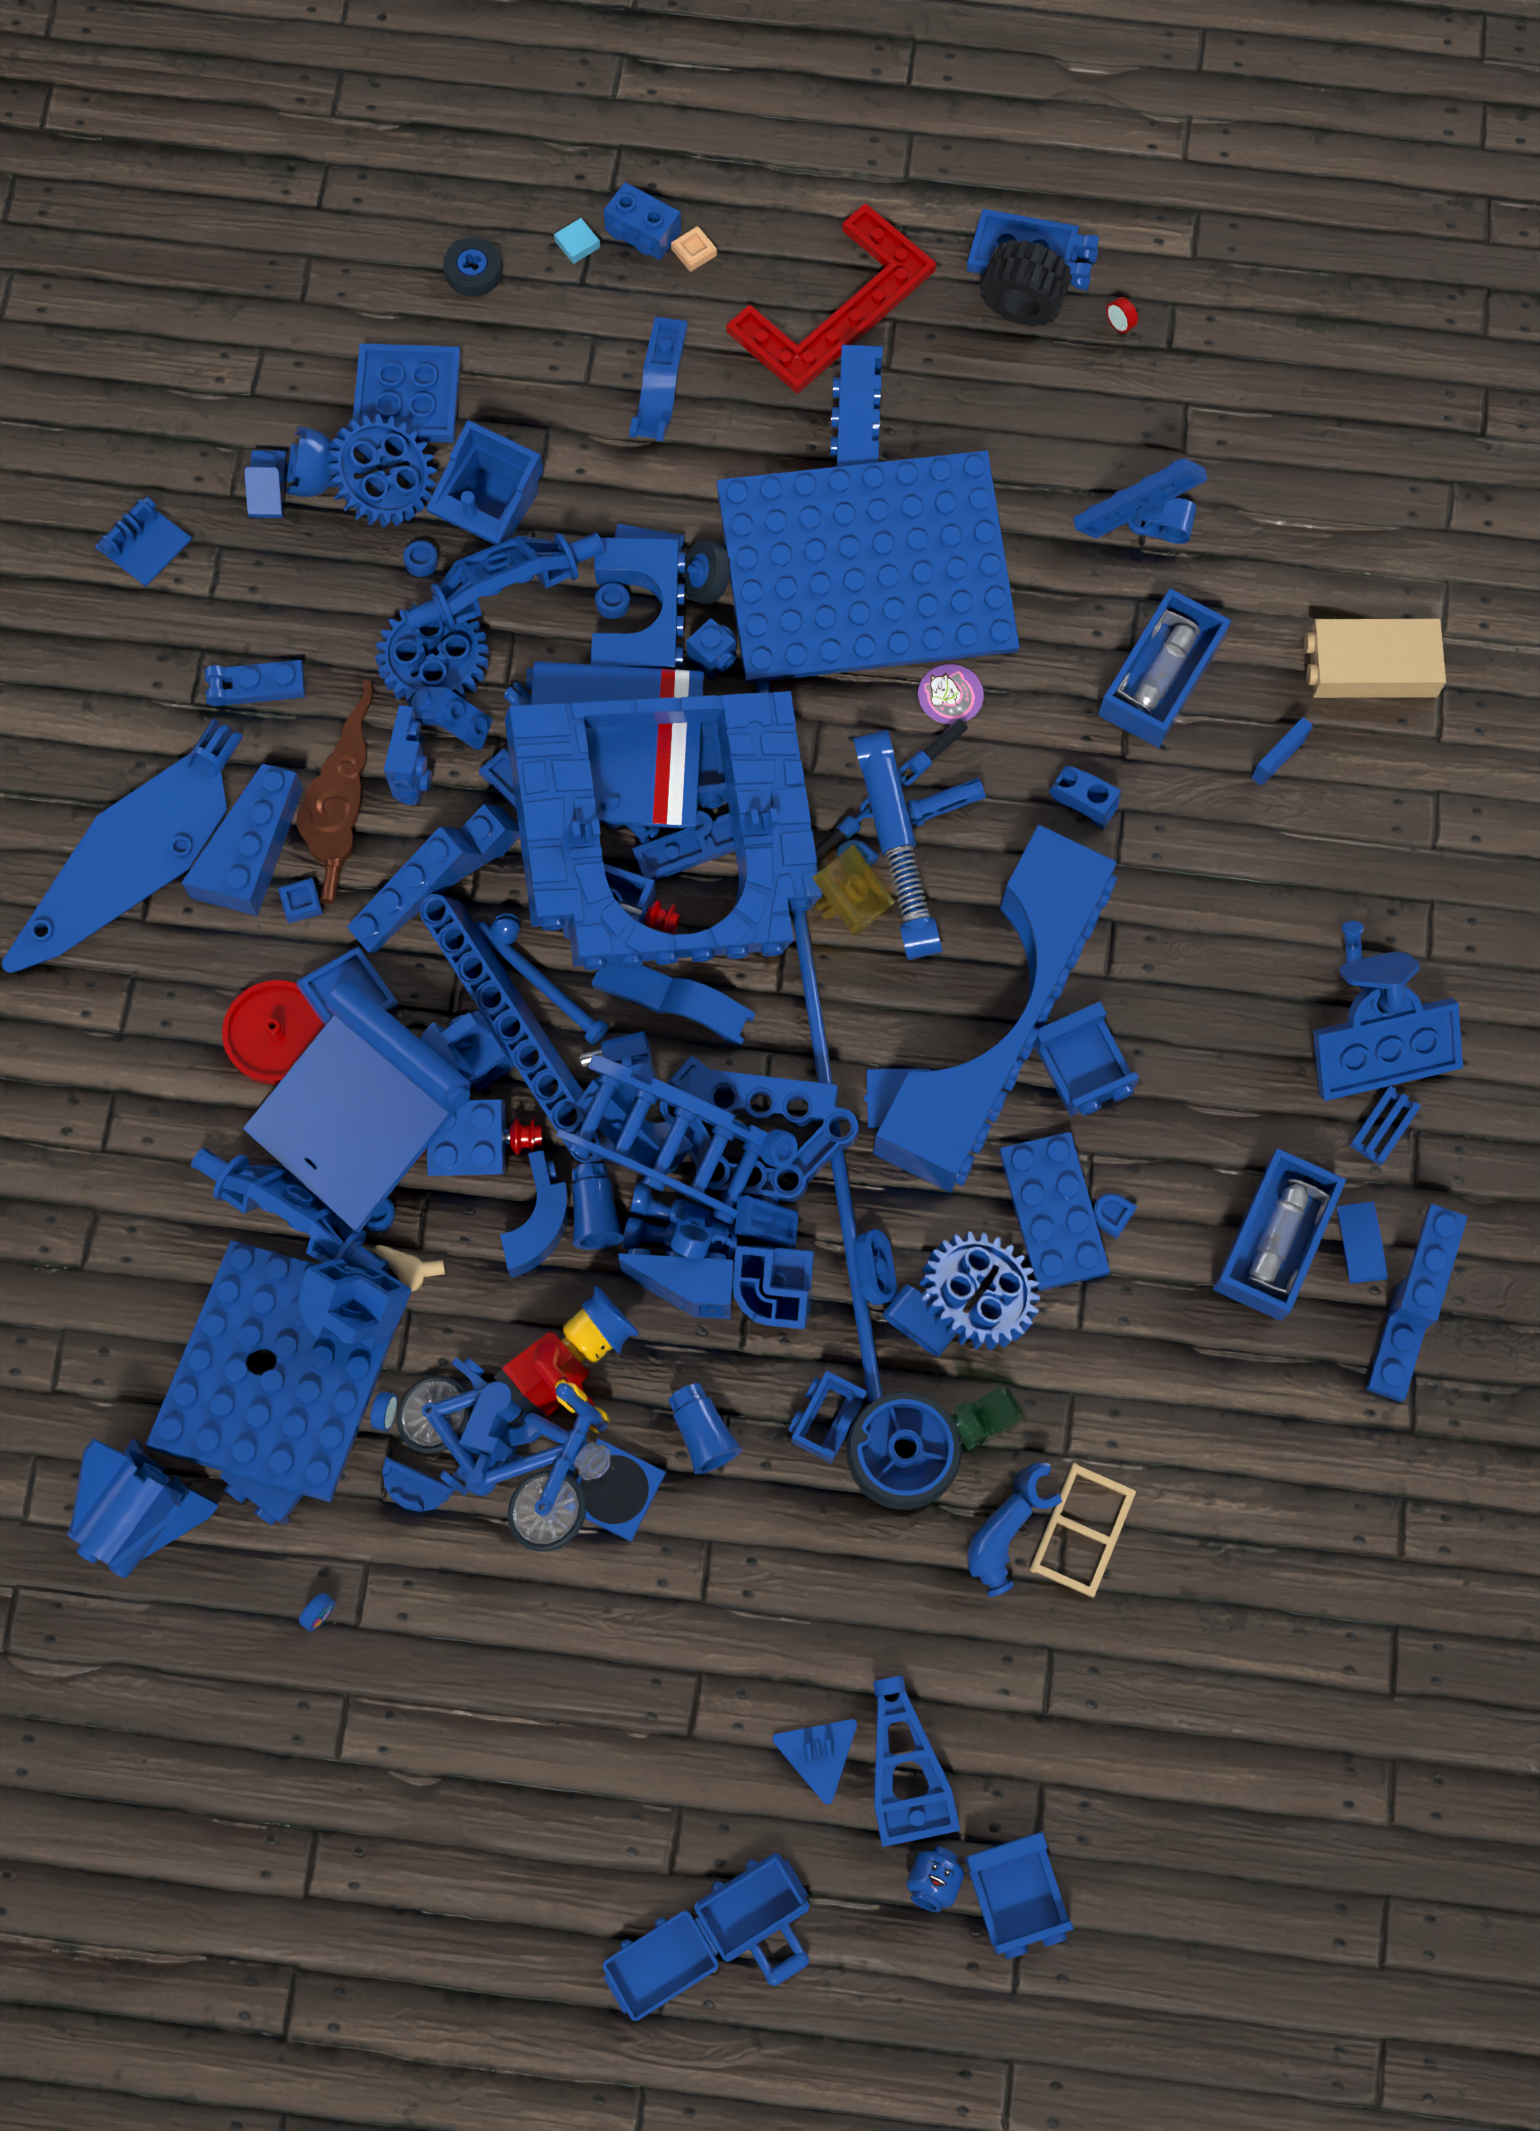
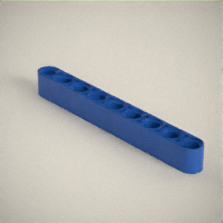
M439 894L427 896L420 906V916L556 1131L558 1132L560 1129L577 1136L586 1118V1115L576 1106L584 1092L463 904L457 899ZM445 905V915L440 919V910ZM463 933L464 942L459 948L458 938ZM481 962L482 972L480 976L477 977L476 968L477 965ZM500 991L501 1001L496 1006L494 998L496 993ZM519 1020L520 1030L515 1036L513 1026ZM535 1049H537L539 1053L538 1062L534 1065L532 1062V1054L535 1051ZM554 1079H556L558 1082L557 1092L553 1095L551 1092V1083ZM575 1108L577 1120L572 1125L569 1115L572 1109ZM597 1128L593 1136L597 1145L613 1151L615 1145ZM563 1140V1142L565 1143V1145H566L567 1148H568L569 1143H568L567 1141ZM570 1151L572 1156L582 1163H604L608 1161L595 1154H589L588 1158H584Z

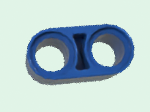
M905 1284L882 1315L891 1325L934 1356L940 1357L957 1333L955 1332L952 1336L947 1337L946 1331L948 1326L946 1324L936 1327L934 1324L939 1318L938 1314L926 1313L932 1301L922 1300L921 1292Z

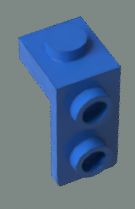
M418 686L411 700L410 707H413L416 719L422 725H438L473 749H482L492 724V718L446 687Z

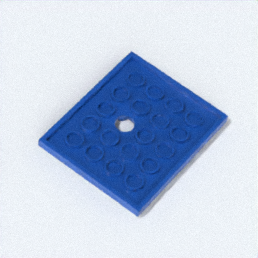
M231 1240L148 1437L146 1446L152 1451L331 1503L398 1324L381 1344L372 1349L360 1342L355 1344L342 1342L336 1337L335 1333L318 1339L308 1330L301 1316L299 1306L300 1289L308 1267L317 1264ZM260 1349L273 1352L277 1359L273 1370H268L262 1375L253 1374L248 1370L247 1360L253 1352Z

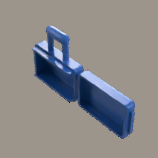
M773 1853L759 1863L755 1860H749L746 1862L745 1872L726 1884L720 1881L712 1884V1893L695 1904L694 1908L699 1918L694 1920L688 1911H682L668 1921L660 1917L654 1923L655 1929L632 1943L630 1940H623L620 1944L621 1951L603 1963V1970L606 1973L604 1979L623 2013L627 2012L633 2021H638L716 1971L718 1961L714 1955L718 1952L724 1961L729 1962L750 1949L766 1977L767 1983L771 1986L779 1985L805 1968L809 1963V1956L805 1953L789 1923L809 1910V1903L805 1898L808 1894L788 1859L784 1861L780 1854ZM780 1929L794 1955L772 1969L758 1943Z

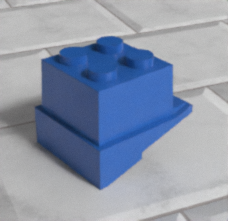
M468 420L449 456V463L426 507V511L497 545L512 537L538 495V480L543 473L542 459L540 454Z

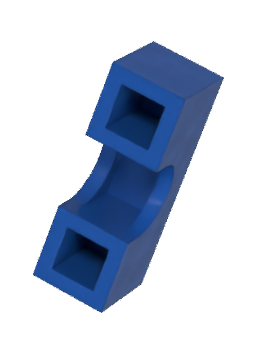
M600 1077L592 1080L576 1104L586 1116L601 1085V1082H599ZM621 1085L619 1090L615 1089L598 1126V1129L614 1145H616L637 1100V1097L634 1096L636 1090ZM644 1119L627 1158L652 1169L673 1123L669 1119L662 1123H652ZM685 1135L667 1174L678 1168L694 1146Z

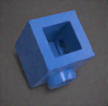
M712 618L686 640L687 659L697 669L704 671V675L711 681L721 672L729 669L736 659V638L727 626L723 624L719 626Z

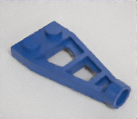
M903 1675L873 1681L875 1697H877L874 1811L882 1847L961 1831L952 1789L905 1692L906 1687ZM898 1693L899 1695L898 1699L894 1702H888L884 1698V1696ZM903 1721L910 1728L915 1742V1749L909 1753L893 1755L889 1751L888 1728L894 1722ZM907 1761L915 1762L921 1767L928 1781V1791L923 1796L900 1800L894 1796L892 1790L894 1769L900 1763Z

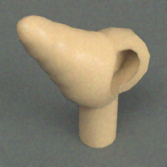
M382 1245L375 1247L376 1254L382 1260L389 1262L388 1267L397 1277V1280L410 1287L411 1291H415L422 1286L424 1277L445 1274L443 1260L422 1262L413 1255H408Z

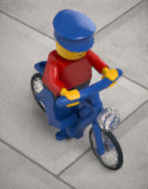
M594 1286L593 1296L583 1301V1308L563 1326L565 1337L562 1340L553 1331L548 1332L507 1363L494 1376L497 1382L487 1384L480 1378L485 1372L469 1357L464 1362H461L456 1357L452 1364L471 1380L474 1390L467 1391L454 1378L431 1376L415 1383L406 1392L397 1411L398 1431L403 1441L409 1447L422 1453H438L449 1449L460 1466L453 1475L443 1470L439 1477L464 1496L469 1491L477 1496H486L493 1491L496 1483L554 1464L552 1470L538 1472L526 1478L513 1493L508 1506V1523L513 1536L521 1545L538 1552H549L563 1547L577 1535L583 1525L587 1505L581 1486L573 1478L576 1468L579 1470L581 1478L590 1480L600 1478L610 1466V1450L604 1445L599 1446L594 1442L589 1444L586 1441L588 1429L595 1433L604 1431L610 1422V1418L602 1409L594 1408L595 1403L583 1390V1381L590 1371L582 1362L586 1359L591 1363H595L612 1348L620 1354L624 1342L631 1336H638L639 1333L636 1327L615 1306L599 1286ZM561 1404L570 1412L578 1413L574 1426L569 1431L545 1418L551 1415ZM541 1435L561 1444L523 1458L516 1453L518 1445L534 1442Z

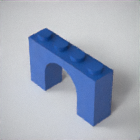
M601 538L605 553L595 556L594 571L596 585L614 582L621 585L643 587L658 598L662 605V610L656 621L640 632L629 634L592 633L591 664L674 670L676 668H683V647H677V636H684V615H678V605L685 604V584L678 583L679 573H685L686 555L685 552H679L678 539Z

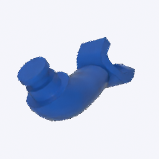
M1037 1462L1020 1470L1013 1481L1014 1494L983 1523L972 1537L967 1549L968 1569L972 1577L979 1576L983 1585L988 1584L989 1589L986 1590L988 1597L1000 1595L1014 1587L1012 1580H1007L1005 1577L1008 1575L1005 1564L1010 1561L1008 1555L1009 1544L1032 1514L1031 1508L1047 1509L1063 1502L1060 1494H1048L1042 1498H1039L1037 1495L1036 1482L1044 1475L1049 1476L1051 1470L1049 1463Z

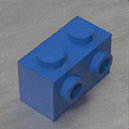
M626 182L623 183L603 210L605 231L614 239L624 240L635 246L640 253L651 255L658 260L663 258L671 247V242L676 240L681 233L680 211Z

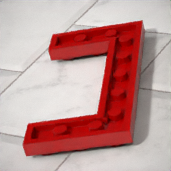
M866 203L843 222L842 231L885 268L801 343L796 345L751 305H748L726 325V332L796 394L800 393L841 356L842 345L855 344L936 271L937 263Z

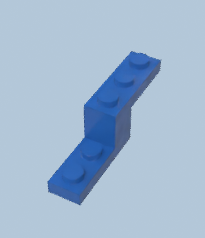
M1434 1204L1428 1206L1408 1275L1396 1285L1365 1390L1399 1402H1403L1406 1399L1425 1330L1438 1320L1468 1216Z

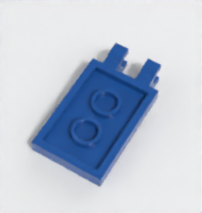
M982 209L967 261V271L985 275L992 253L996 247H999V244L1003 242L1009 243L1012 240L1019 242L1024 240L1043 245V247L1056 252L1057 256L1065 260L1064 264L1070 267V274L1072 275L1070 284L1077 289L1088 291L1091 281L1090 272L1092 264L1076 263L1078 256L1083 261L1096 263L1099 236L1078 235L1079 226Z

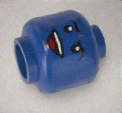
M935 1847L934 1851H923L917 1854L906 1886L912 1894L911 1900L923 1909L940 1912L942 1908H948L956 1901L964 1880V1870L956 1862L957 1856L950 1850Z

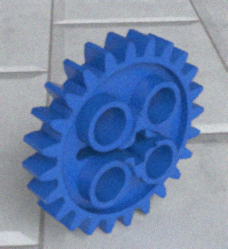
M376 414L371 422L366 415L359 419V424L355 420H351L346 425L347 429L342 427L336 434L339 439L334 438L330 442L329 446L334 451H329L325 457L333 463L325 469V473L334 475V478L328 483V487H338L339 489L334 499L345 498L347 502L343 510L347 511L354 507L356 509L355 519L358 520L365 514L367 515L368 525H372L377 518H379L382 527H386L390 520H392L395 526H398L403 522V517L410 521L415 516V512L420 513L425 508L423 502L427 503L432 497L427 490H431L436 485L433 480L428 478L436 472V469L427 466V463L434 457L430 454L423 455L422 452L427 443L421 442L417 444L415 439L418 432L414 431L408 435L405 432L406 422H403L398 428L395 427L393 416H390L385 423L382 422L380 414ZM385 445L391 446L395 450L396 456L387 453ZM353 452L360 453L364 457L366 464L359 463L355 459ZM403 462L408 464V466L394 467ZM377 467L378 471L371 473ZM388 468H392V469H390V470L387 472V474L385 475V473H384L383 470H387ZM363 474L366 475V474H369V475H367V476H365L364 478H361V479H355L354 476H353V475H363ZM396 477L402 478L407 483L408 489L401 488L397 483ZM365 485L372 486L377 492V497L369 495Z
M403 610L399 611L401 616L400 622L389 619L392 631L381 630L382 639L385 642L376 643L377 650L381 654L376 655L375 659L377 665L381 666L378 668L380 678L385 679L384 683L387 690L394 689L393 692L397 700L406 695L407 705L411 706L412 697L416 693L418 686L446 687L466 701L464 690L468 689L476 692L477 688L474 680H485L481 669L489 668L488 659L485 657L489 656L490 652L488 645H485L487 643L485 632H480L481 628L478 621L471 623L470 619L455 624V629L449 631L445 623L438 620L412 632ZM430 630L438 631V633L434 636L429 637L424 635L427 631ZM455 650L465 651L457 657L450 655ZM405 655H415L410 661L401 660ZM434 674L442 676L437 681L427 680L428 677Z
M968 1232L963 1239L955 1234L949 1242L944 1240L937 1250L935 1249L928 1257L929 1261L922 1268V1272L926 1275L919 1283V1285L928 1289L921 1295V1299L932 1301L926 1313L938 1314L939 1318L934 1325L937 1327L946 1324L948 1326L946 1331L947 1337L952 1336L955 1332L960 1334V1345H963L969 1338L972 1339L975 1350L984 1341L989 1351L993 1350L998 1343L1004 1348L1012 1340L1016 1342L1033 1324L1031 1320L1039 1311L1034 1306L1040 1300V1296L1032 1292L1039 1283L1028 1280V1276L1034 1270L1033 1268L1021 1267L1020 1264L1025 1257L1022 1255L1014 1258L1011 1255L1014 1248L1013 1245L1008 1246L1004 1250L1000 1248L1001 1240L999 1237L991 1244L988 1243L986 1233H982L976 1241L972 1232ZM970 1263L974 1264L978 1270L973 1268ZM995 1268L997 1274L987 1285L969 1313H964L963 1308L979 1288L980 1283L989 1274L990 1270ZM1000 1285L1003 1286V1287H1005V1288L1008 1290V1293L1005 1292V1291L1000 1287ZM951 1288L956 1290L960 1296L956 1295ZM981 1311L987 1313L990 1316V1319L985 1317Z

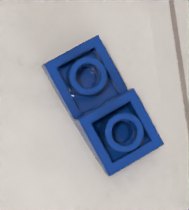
M1374 1201L1337 1206V1219L1343 1242V1255L1349 1283L1387 1279L1386 1262Z

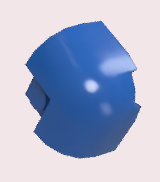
M479 1010L456 1017L450 1022L447 1029L433 1022L420 1038L422 1042L471 1083V1088L475 1086L478 1092L516 1067Z
M737 1245L733 1273V1294L741 1311L750 1317L753 1322L763 1325L805 1329L810 1314L815 1251L766 1245Z
M343 1259L330 1260L308 1267L300 1289L299 1306L301 1316L308 1330L318 1339L335 1333L336 1337L342 1342L349 1344L360 1342L372 1349L381 1344L400 1321L412 1289L386 1272L372 1265L368 1267L367 1271L345 1266L346 1262Z

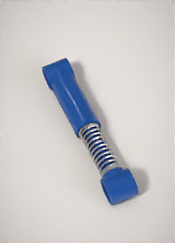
M888 729L853 738L874 817L881 853L888 855L887 859L890 860L888 865L891 866L890 871L893 873L891 877L894 878L893 883L896 885L894 889L898 891L896 893V896L899 897L897 901L901 903L899 908L903 909L900 914L903 915L902 921L904 923L900 926L907 959L912 960L943 952L935 917H930V914L927 912L929 909L924 907L927 905L926 902H923L926 897L921 895L924 892L920 890L922 884L918 883L921 878H917L919 872H916L915 869L918 866L914 865L917 860L912 859L915 854L911 853V851L916 847V841Z

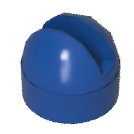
M510 912L501 913L493 920L489 930L490 934L500 943L512 944L520 933V921L516 915Z

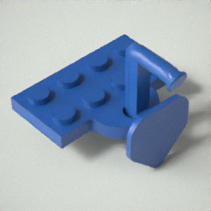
M1348 921L1342 926L1345 939L1346 963L1340 967V976L1348 984L1358 986L1362 991L1355 997L1349 1009L1348 1022L1313 1030L1319 1096L1324 1101L1463 1069L1459 1003L1452 997L1421 1004L1420 998L1406 985L1420 969L1419 962L1408 953L1390 952L1363 959L1361 933H1363L1364 927L1358 921Z

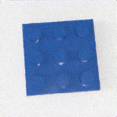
M360 343L353 420L359 424V419L366 415L371 422L376 414H380L382 422L385 423L390 416H393L395 427L398 428L403 422H406L405 432L408 435L414 431L418 432L415 439L416 442L455 443L461 366L460 347Z

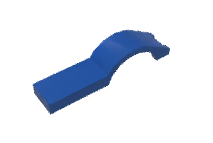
M661 317L654 318L643 367L639 408L636 418L632 417L629 437L655 438L656 441L663 442L672 418L677 378L688 331V321Z
M620 963L606 964L605 968L597 971L592 981L594 988L655 1013H673L699 1022L717 1033L724 1041L742 1047L744 1043V1038L739 1035L746 1020L753 1022L756 1013L709 986L688 979L672 978L642 965L623 968L620 966Z

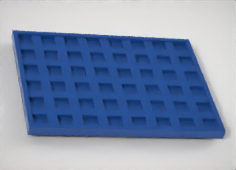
M988 450L717 480L716 488L725 549L730 559V583L745 684L1018 652L1020 646Z

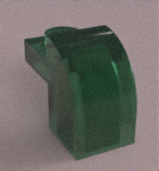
M999 1387L975 1402L966 1401L953 1409L955 1413L951 1415L967 1450L979 1447L1027 1421L1009 1387Z

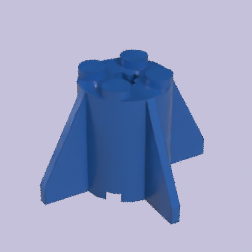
M92 1438L83 1451L73 1515L67 1535L80 1544L76 1551L81 1557L91 1563H96L99 1559L108 1564L109 1569L116 1575L128 1578L141 1560L209 1519L219 1505L214 1500L185 1486L177 1476L170 1481L169 1477L163 1473L165 1467L151 1459L138 1440L133 1438L122 1453Z

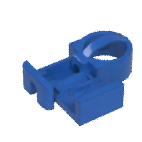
M680 1202L673 1218L677 1223L670 1245L675 1252L683 1257L702 1259L706 1256L711 1241L712 1245H714L715 1241L719 1240L721 1247H724L725 1244L726 1257L732 1259L737 1245L735 1226L710 1220L707 1223L711 1213L708 1209L701 1207L696 1209L692 1208L690 1204Z

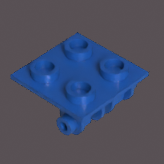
M145 497L143 500L138 499L136 501L137 504L127 514L124 513L122 519L115 522L116 526L107 535H103L101 541L95 546L97 550L145 587L192 540V537L156 511L155 503L148 497Z

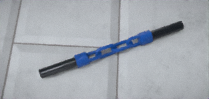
M956 720L923 751L919 750L898 769L901 786H909L932 765V761L968 729L963 720ZM909 768L914 775L905 781L906 776H901V774ZM869 797L862 802L858 815L854 818L847 815L838 824L835 831L815 848L817 865L843 841L852 838L855 833L861 830L859 822L865 817L873 818L871 808H865L870 803Z

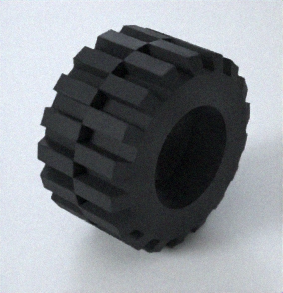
M1016 240L1009 241V243L1003 242L992 253L980 285V295L984 298V303L991 307L993 312L1001 315L1006 320L1028 326L1047 325L1048 322L1052 323L1055 321L1060 313L1072 280L1070 267L1064 264L1065 260L1057 256L1056 252L1043 247V245L1024 240L1021 242Z

